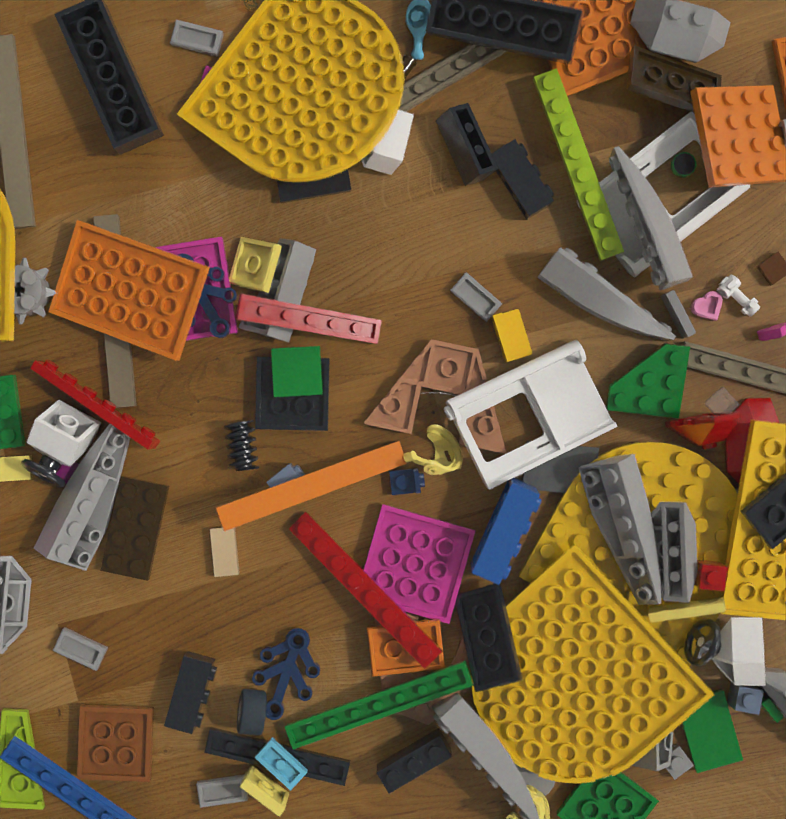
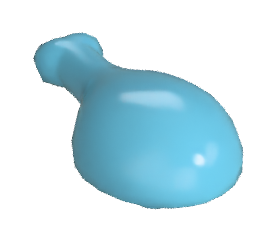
M413 0L406 12V24L414 38V46L411 52V57L414 60H421L424 57L422 46L431 8L428 0Z

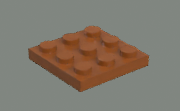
M82 704L79 710L77 778L85 780L150 782L152 775L154 707Z

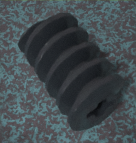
M254 420L233 422L224 426V429L231 431V433L225 435V439L232 440V443L226 445V448L234 451L228 454L227 458L235 460V462L228 465V468L236 469V471L259 469L258 465L252 464V462L258 460V456L251 455L252 452L257 450V447L250 445L251 442L256 440V437L249 436V433L255 431V428L248 426V424Z

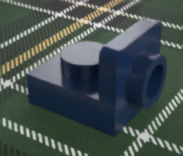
M418 468L389 471L392 495L421 493V488L425 487L424 473H419Z

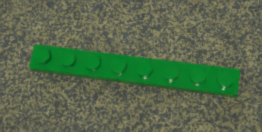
M462 661L289 723L285 726V730L294 750L474 685L466 662Z

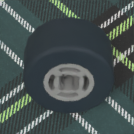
M243 689L241 691L237 712L238 734L261 735L263 733L267 708V695L264 690Z

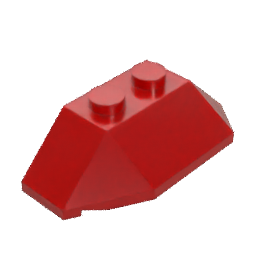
M771 398L744 399L741 405L734 411L740 412L741 418L725 439L726 472L738 484H740L750 421L760 420L779 423Z

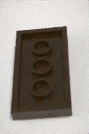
M636 45L630 51L627 90L694 112L690 91L695 88L721 87L722 75Z
M120 476L100 571L146 581L150 579L169 490L168 485Z

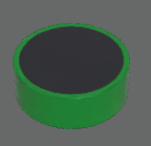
M688 152L677 154L671 161L673 174L680 178L690 176L697 166L695 157Z

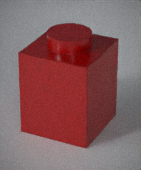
M697 560L698 573L694 585L699 589L725 591L727 566L717 561Z

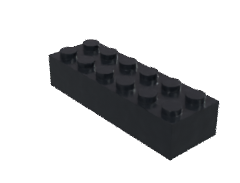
M84 0L55 13L57 22L113 148L122 155L164 136L104 0Z
M432 0L426 32L431 36L571 65L582 23L583 10L535 0Z

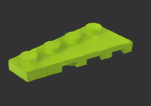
M4 708L2 710L0 755L14 736L35 749L28 709ZM0 758V808L43 810L45 803L42 786Z

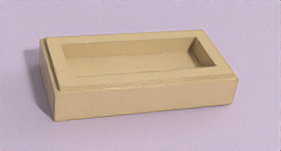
M222 527L211 528L214 577L239 575L235 528L223 531Z

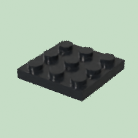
M257 357L255 429L328 431L330 358H321L323 395L274 397L272 357Z

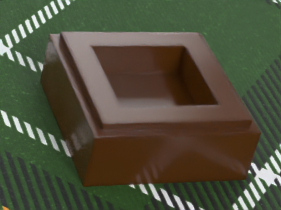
M779 251L756 266L770 286L786 276V261Z

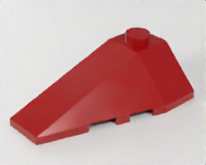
M711 412L666 421L665 425L691 444L702 446V449L717 447V442H722L727 438L741 417L740 412Z

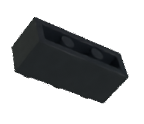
M469 103L450 107L436 120L465 186L483 181L498 170Z
M516 139L492 153L498 170H496L498 176L526 220L553 203L552 197L554 193L548 184L544 185L539 178L541 173L534 163L531 165L527 159L528 152L522 143L518 144Z
M190 651L184 655L164 727L192 734L196 727H201L204 713H200L202 705H207L211 690L207 689L209 680L214 681L217 667L214 666V658Z
M438 728L379 762L376 773L390 794L452 757L451 748Z

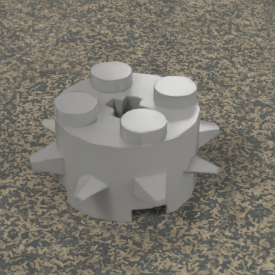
M22 258L20 265L15 266L14 313L19 324H23L26 316L36 314L42 317L46 316L44 306L49 303L50 296L56 294L54 290L50 289L48 281L45 280L49 270L43 268L36 271L29 268L27 258ZM22 287L25 288V292L20 294V289Z

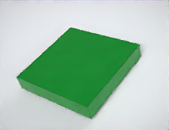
M320 346L271 348L274 397L323 395Z

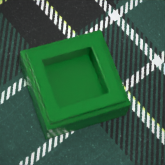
M763 694L761 707L770 718L778 723L784 718L783 714L770 698Z

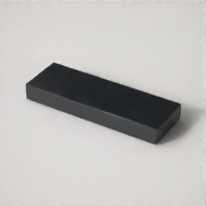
M348 169L333 176L314 181L289 182L277 180L281 203L352 191Z

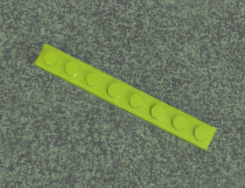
M556 68L534 76L535 87L599 261L624 252L623 246L558 70Z

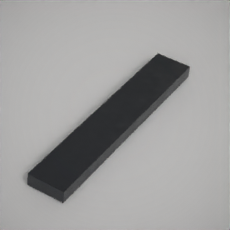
M211 727L204 753L264 767L255 759V755L268 740ZM280 744L308 770L304 777L345 786L351 760L301 748L293 750L292 746Z

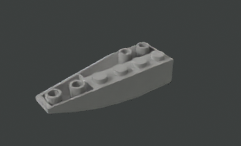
M619 146L615 147L610 154L609 163L611 169L617 171L619 191L621 194L625 193L627 213L630 217L633 216L636 224L634 226L635 235L638 240H642L644 246L642 249L643 257L646 263L650 262L653 270L650 273L653 284L655 286L658 285L661 291L689 281L693 276L677 232L665 207L638 167Z
M560 247L537 277L578 307L617 327L664 341H672L676 337L671 332V327L655 320L649 311L640 308L628 296L621 293L598 275V270L593 265L587 262L583 264L577 260V254L568 248L562 249Z
M111 424L104 430L80 462L58 498L34 546L36 551L47 559L87 570L108 528L130 442L129 436Z
M635 454L613 456L580 466L579 472L591 513L638 605L660 604L661 584L655 532Z
M455 693L435 703L431 708L436 713L433 718L437 721L438 725L446 734L451 731L449 736L463 752L467 749L473 755L470 760L479 770L483 767L489 773L486 778L495 788L499 785L503 788L505 792L502 795L509 804L513 806L516 803L521 808L518 813L523 819H540L523 777L509 753L496 735L458 693Z

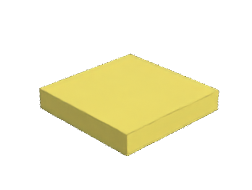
M241 237L229 277L230 284L269 293L282 246Z
M251 765L246 771L240 787L280 817L285 810L289 792L255 766Z

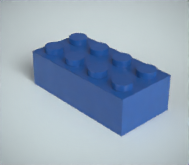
M516 478L506 482L471 560L473 574L500 585L502 579H507L511 570V566H509L512 556L517 557L521 548L520 538L522 534L526 535L531 526L529 518L532 512H537L542 499L539 498L540 494L536 487Z

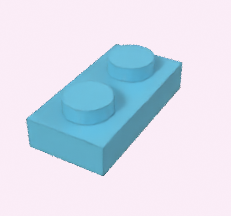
M273 737L255 755V759L290 791L308 771Z

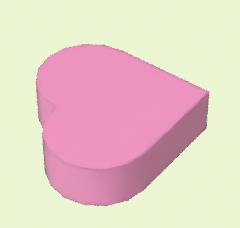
M716 291L706 293L703 298L695 299L692 302L691 312L698 317L717 321L722 306V296Z

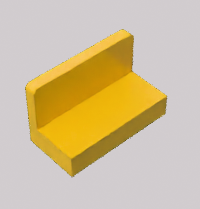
M518 309L499 313L491 317L505 363L532 354Z

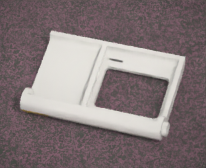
M693 112L688 113L630 158L645 178L691 141L696 140L700 144L695 114ZM614 171L599 182L624 249V252L616 255V257L631 276L636 277L650 266V262L646 263L643 257L642 249L644 246L642 240H638L635 235L634 226L636 224L633 216L630 217L627 213L625 205L627 199L625 193L621 194L617 184L619 177L617 171ZM750 185L708 188L675 215L668 213L680 242L747 191Z
M573 340L446 401L447 406L444 407L445 414L450 421H454L482 481L489 490L618 427L616 422L611 419L583 363L586 361V354L579 341ZM519 393L525 394L543 430V435L505 455L486 462L466 424V420Z

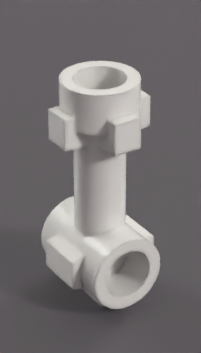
M734 275L726 276L718 284L717 292L726 299L732 296L743 307L741 312L744 315L747 314L751 317L759 310L758 301L755 298L748 299L738 289L741 282Z

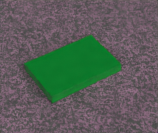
M722 689L712 691L714 695L681 723L696 773L743 761L724 690Z

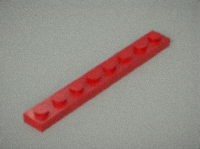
M305 512L289 528L424 669L443 652L308 512Z

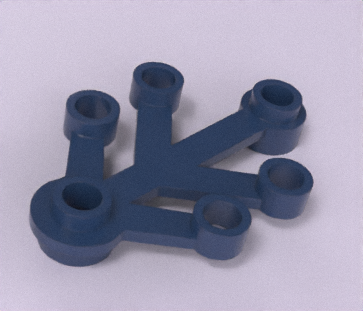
M178 254V256L194 261L188 254ZM210 267L207 276L215 282H221L225 278V272L220 267ZM216 270L221 271V276L218 279L213 277V273ZM204 284L199 303L211 321L210 332L217 338H225L230 333V324L225 319L219 317L207 295L223 298L227 303H233L237 299V292L232 288L223 289ZM228 291H232L234 294L230 300L225 297ZM195 316L193 318L191 327H193L196 323ZM220 324L225 326L223 333L217 331V327Z
M302 628L290 630L286 636V641L272 648L265 647L260 653V659L265 663H269L275 656L289 650L286 660L266 670L259 669L252 676L253 683L261 686L265 684L266 680L281 673L274 697L267 702L266 717L270 720H277L283 715L284 704L282 701L290 677H292L298 689L299 699L308 701L312 697L313 690L309 685H306L296 665L298 653L306 666V675L309 678H316L320 674V666L313 661L307 647L310 643V637L307 631ZM295 636H300L302 638V642L300 644L294 642ZM270 651L272 657L269 659L265 658L263 652ZM309 667H316L317 673L311 674ZM262 674L264 676V680L258 681L256 679V675ZM307 689L310 695L305 697L301 694V691ZM271 705H278L279 711H272Z

